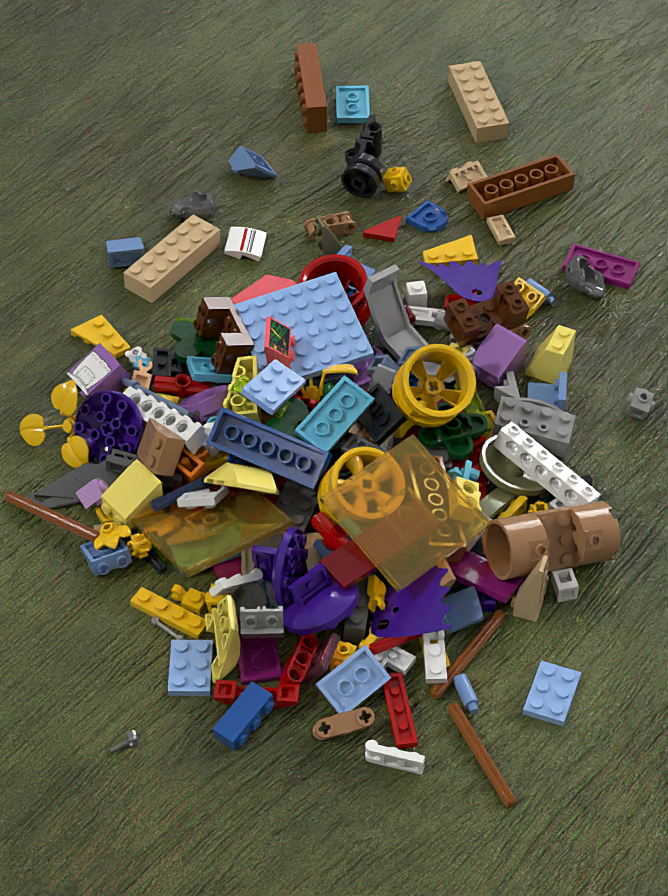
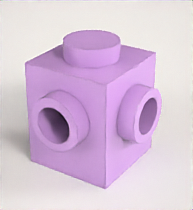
M101 478L93 479L78 490L76 495L86 509L94 506L98 507L102 505L101 495L109 486Z

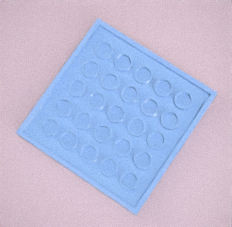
M336 272L234 304L254 343L251 356L257 355L260 372L267 367L264 349L266 317H272L291 328L292 336H295L296 341L295 347H292V351L295 353V361L291 362V370L305 380L322 375V370L331 365H352L374 358V352Z

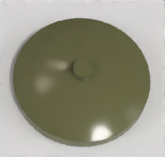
M498 435L489 438L484 443L479 455L480 465L485 475L495 485L509 493L520 496H535L546 491L543 486L493 446Z

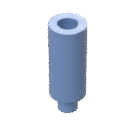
M531 278L526 281L547 297L543 302L544 304L549 303L553 305L556 302V299L553 298V293Z
M459 674L455 676L453 683L465 709L470 710L471 714L477 713L479 711L477 707L479 701L467 675Z

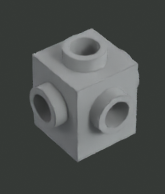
M636 387L635 391L628 395L626 403L629 405L626 414L644 421L648 412L653 410L655 404L652 401L654 393Z

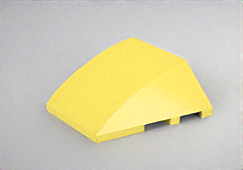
M226 462L204 478L205 483L273 495L280 494L271 473L262 468Z
M226 595L218 603L217 608H212L211 614L207 613L205 615L207 632L215 633L217 656L211 665L213 683H216V680L223 679L235 668L240 655V637L234 600L230 595Z

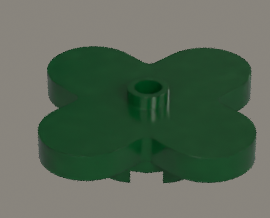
M177 321L171 326V337L179 342L174 349V356L178 361L186 363L187 356L212 358L214 353H216V342L219 340V337L200 338L194 329L193 323L189 321Z
M290 398L281 406L280 413L282 417L268 420L266 426L304 441L295 434V429L309 415V412L302 400Z
M447 402L437 405L438 411L454 408ZM458 413L451 421L442 426L432 428L421 427L418 432V440L424 448L436 449L445 447L451 458L465 460L473 454L472 439L481 437L487 432L488 422L483 415L478 413H465V415Z

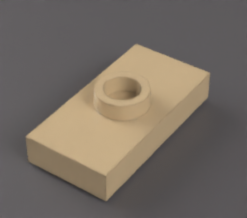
M504 215L487 218V224L499 245L516 242V237Z

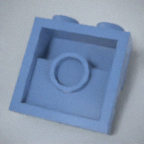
M122 538L119 539L115 549L103 546L96 550L92 541L80 545L81 552L86 558L94 576L105 575L110 570L124 568L129 563H132L129 548Z

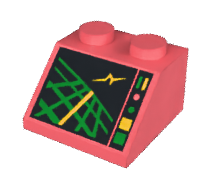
M266 317L264 349L267 366L276 359L291 369V362L295 361V353L292 351V347H295L296 344L295 336H292L290 327L272 317Z

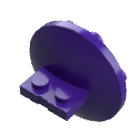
M105 390L92 394L82 403L76 415L74 430L75 436L83 437L87 442L89 460L99 464L91 458H98L99 462H102L107 458L108 454L111 455L113 449L136 455L144 434L142 415L131 398L118 391Z
M290 527L286 531L278 548L253 545L251 550L254 569L258 568L262 571L263 577L260 580L272 582L273 593L278 607L283 606L285 608V604L290 603L292 594L288 586L302 577L304 561L308 558V549H305L307 535L303 534L302 530L298 527Z
M318 563L307 574L288 586L292 597L290 603H286V607L283 608V623L290 632L300 634V636H306L325 629L332 630L337 627L341 620L353 614V609L359 600V589L354 584L344 591L331 576L329 577L324 565Z

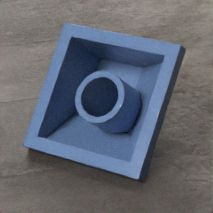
M241 145L228 160L232 166L231 169L237 174L241 173L246 176L276 178L278 176L261 155Z

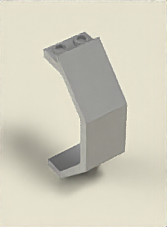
M395 264L368 277L363 290L381 343L399 361L406 347H424L429 344L410 324L396 283L400 269ZM472 346L464 354L471 365L476 353ZM424 362L427 374L435 375L440 364ZM452 375L443 382L449 383L455 379Z
M281 525L241 526L242 575L250 574L254 569L251 552L253 545L278 548L282 539ZM259 580L252 587L242 590V607H240L242 639L284 638L283 606L278 607L272 582Z

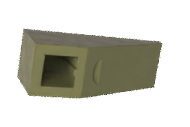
M317 215L316 224H314L316 237H314L316 245L314 255L316 259L325 255L337 254L342 249L335 235Z

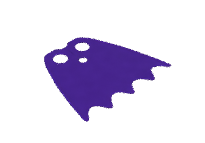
M445 552L440 553L441 556L433 557L386 589L384 600L388 602L387 607L381 611L375 607L374 613L370 610V614L374 616V621L371 624V633L377 637L413 636L442 631L452 627L442 621L443 616L452 609L451 606L444 605L441 602L442 597L450 590V587L440 585V580L448 572V569L438 568L437 566L438 561ZM399 607L398 612L394 613L393 609ZM387 619L389 621L388 627L384 630H379V622Z

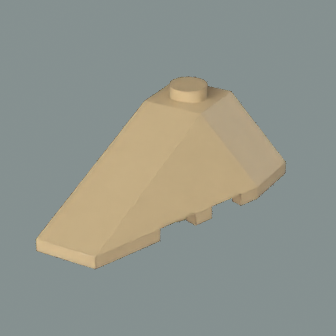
M544 555L520 586L517 596L513 595L511 607H514L513 616L537 622L547 591L548 556Z

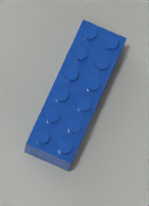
M221 407L206 441V444L315 491L318 490L332 458V454L328 451L224 407Z

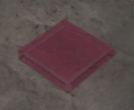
M334 633L318 644L302 682L308 684L328 670L341 638L339 635Z

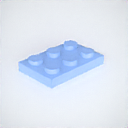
M275 359L242 388L241 394L273 415L304 386L306 380Z
M171 640L168 696H210L213 640Z
M363 645L315 685L335 711L341 713L354 709L391 679V677L368 647Z
M541 661L526 700L523 715L564 726L581 677V672Z

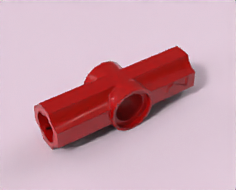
M179 374L176 377L155 376L154 392L173 393L176 397L185 399L190 395L211 388L212 382H197L186 374Z
M319 512L311 519L312 526L324 538L323 544L328 549L335 551L350 541L347 537V530L335 524L325 512Z

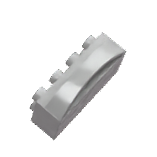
M501 396L491 437L498 435L500 429L513 422L552 455L565 458L575 415L564 412L558 407L541 400Z

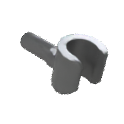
M130 730L126 732V740L110 748L111 752L113 753L126 746H137L139 741L136 731Z

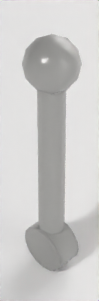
M158 617L151 619L153 625H158L176 638V640H184L182 635H177L162 624Z

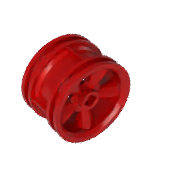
M341 254L325 255L310 262L302 271L298 284L336 272L344 291L347 290L349 285L359 291L353 295H347L361 327H363L371 314L363 290L368 279L363 266L357 260Z

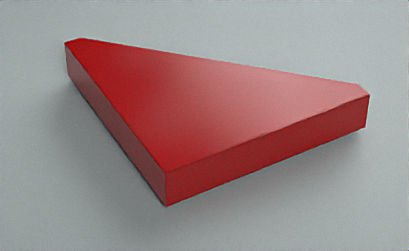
M402 216L364 230L363 237L395 242Z

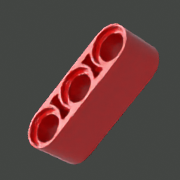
M314 634L302 636L295 643L280 676V683L300 684L318 647L319 642Z

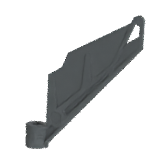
M106 459L99 464L84 463L38 492H30L27 498L49 509L82 503L76 492L90 481L101 478L110 487L121 474L106 471ZM35 497H45L49 499L40 502L36 500Z

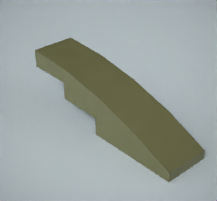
M497 487L479 502L481 511L493 519L496 515L499 516L502 511L508 509L511 501L516 500L520 495L509 493Z

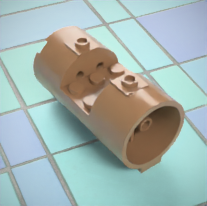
M604 501L493 519L487 524L485 534H482L483 554L486 555L492 572L500 580L528 576L544 555L548 556V572L609 561L615 558V551L620 549L619 523L617 518L613 519L610 513L612 508Z

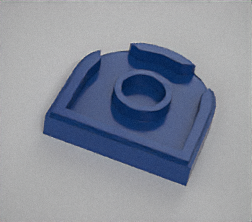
M429 200L406 217V223L426 233H435L443 230L448 221L446 211Z

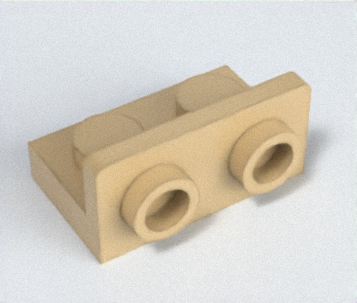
M470 161L460 169L454 168L450 170L445 180L447 182L451 181L459 193L467 189L468 183L486 178L487 175L479 161L473 163Z

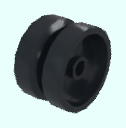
M356 154L351 157L344 170L341 182L344 188L352 195L361 198L374 195L384 176V167L377 158L370 154Z

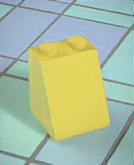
M558 325L537 348L525 371V375L555 384V379H559V373L567 372L572 362L576 330Z
M137 459L101 495V508L106 515L109 514L117 525H126L131 529L156 513L152 509L151 502L163 496L162 482Z

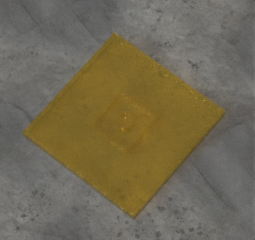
M414 434L320 498L322 504L397 592L401 591L491 525V522Z
M213 484L205 489H209L210 492H217L221 489L222 485ZM228 486L229 493L213 508L198 506L194 509H186V507H178L176 502L158 512L150 509L131 519L132 525L144 534L187 578L292 527L293 522L260 492Z

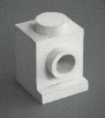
M572 568L552 571L551 583L557 596V602L577 599L579 586Z

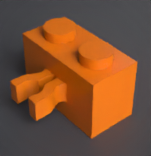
M202 446L194 455L183 447L175 471L183 474L187 481H195L210 473L202 461L208 459L211 454L208 450L200 454L204 450Z

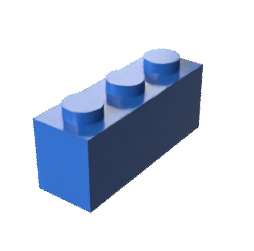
M251 682L213 728L215 738L234 751L239 746L242 747L246 743L251 731L259 727L264 715L272 711L274 707L272 694L256 683Z

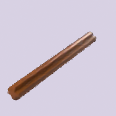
M11 490L4 494L5 501L92 542L100 534L86 525Z
M500 610L494 612L447 669V683H436L430 690L432 697L435 699L441 698L453 683V678L464 670L504 621V612Z
M450 704L448 706L449 714L506 807L515 805V796L459 704Z

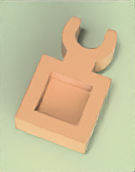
M140 359L138 362L139 371L134 370L132 380L139 382L141 386L149 390L152 374H148V372L152 368V362H149L148 367H143V359Z

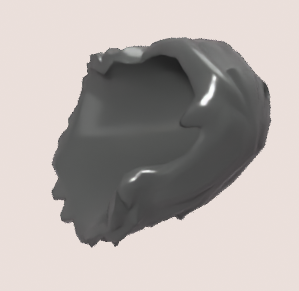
M193 190L185 198L175 202L170 207L171 216H174L175 219L184 218L185 221L192 215L207 221L213 218L217 211L216 201L211 194H202L197 190Z
M581 254L572 258L565 269V278L575 290L586 294L589 298H602L606 290L604 277L599 271L591 268L587 263L588 260Z

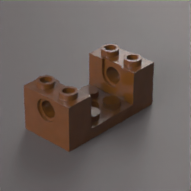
M513 280L497 285L493 298L469 306L465 298L448 303L443 320L459 347L463 348L484 340L496 324L508 330L524 325L530 308ZM485 317L489 322H482L480 318Z
M203 297L201 305L198 306L197 317L193 323L194 329L200 338L219 337V340L216 342V353L211 358V364L217 374H233L237 358L251 356L254 343L230 297Z

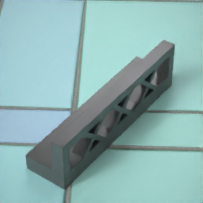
M113 449L111 455L108 454L106 458V471L122 474L135 460L138 459L140 461L138 455ZM174 472L173 477L154 474L164 487L173 489L174 484H177V488H180L182 485L183 474Z

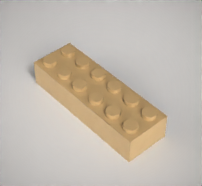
M474 61L449 66L448 82L476 144L507 139L509 121L481 62Z
M195 215L190 216L123 272L125 288L153 303L221 245L220 229Z

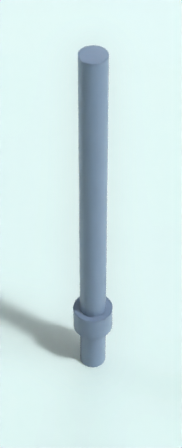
M126 377L121 379V384L136 390L139 388L146 396H153L158 403L162 401L169 409H176L181 416L186 415L190 419L192 418V412L144 388L139 382L129 380Z

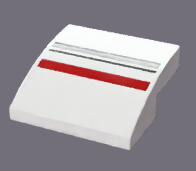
M231 227L224 254L237 259H241L243 255L259 261L267 233L252 228Z

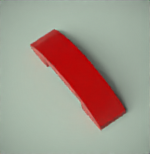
M216 680L213 698L215 701L232 706L248 686H238L237 681ZM279 683L278 688L262 687L272 694L274 701L273 709L298 704L300 684Z

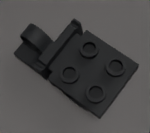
M369 115L368 120L364 121L363 132H360L359 138L355 139V147L347 149L345 152L346 163H349L351 156L359 153L370 154L375 158L381 155L382 125L376 122V116Z

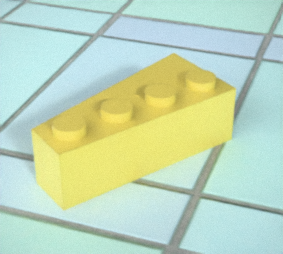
M257 355L238 357L223 407L261 423V407L241 394L242 388L260 373Z

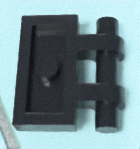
M154 348L152 380L155 379V376L176 377L179 374H186L184 369L186 363L178 361L172 355V349Z

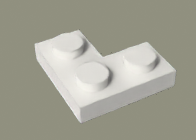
M397 646L374 655L384 669L389 667L398 673L402 672L404 676L416 662V656Z

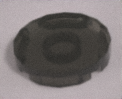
M248 583L241 585L231 596L235 603L237 621L241 622L240 607L257 609V606H260L263 609V606H266V609L269 608V596L257 584Z

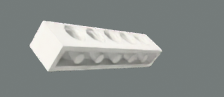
M129 386L123 393L137 405L145 427L149 418H153L186 440L183 447L193 455L206 442L208 436L204 432L205 428L199 422L193 423L188 416H181L176 409H169L162 401L158 403L153 396H146L139 388L136 390Z
M511 422L500 429L493 446L568 507L597 502L600 493L517 425Z

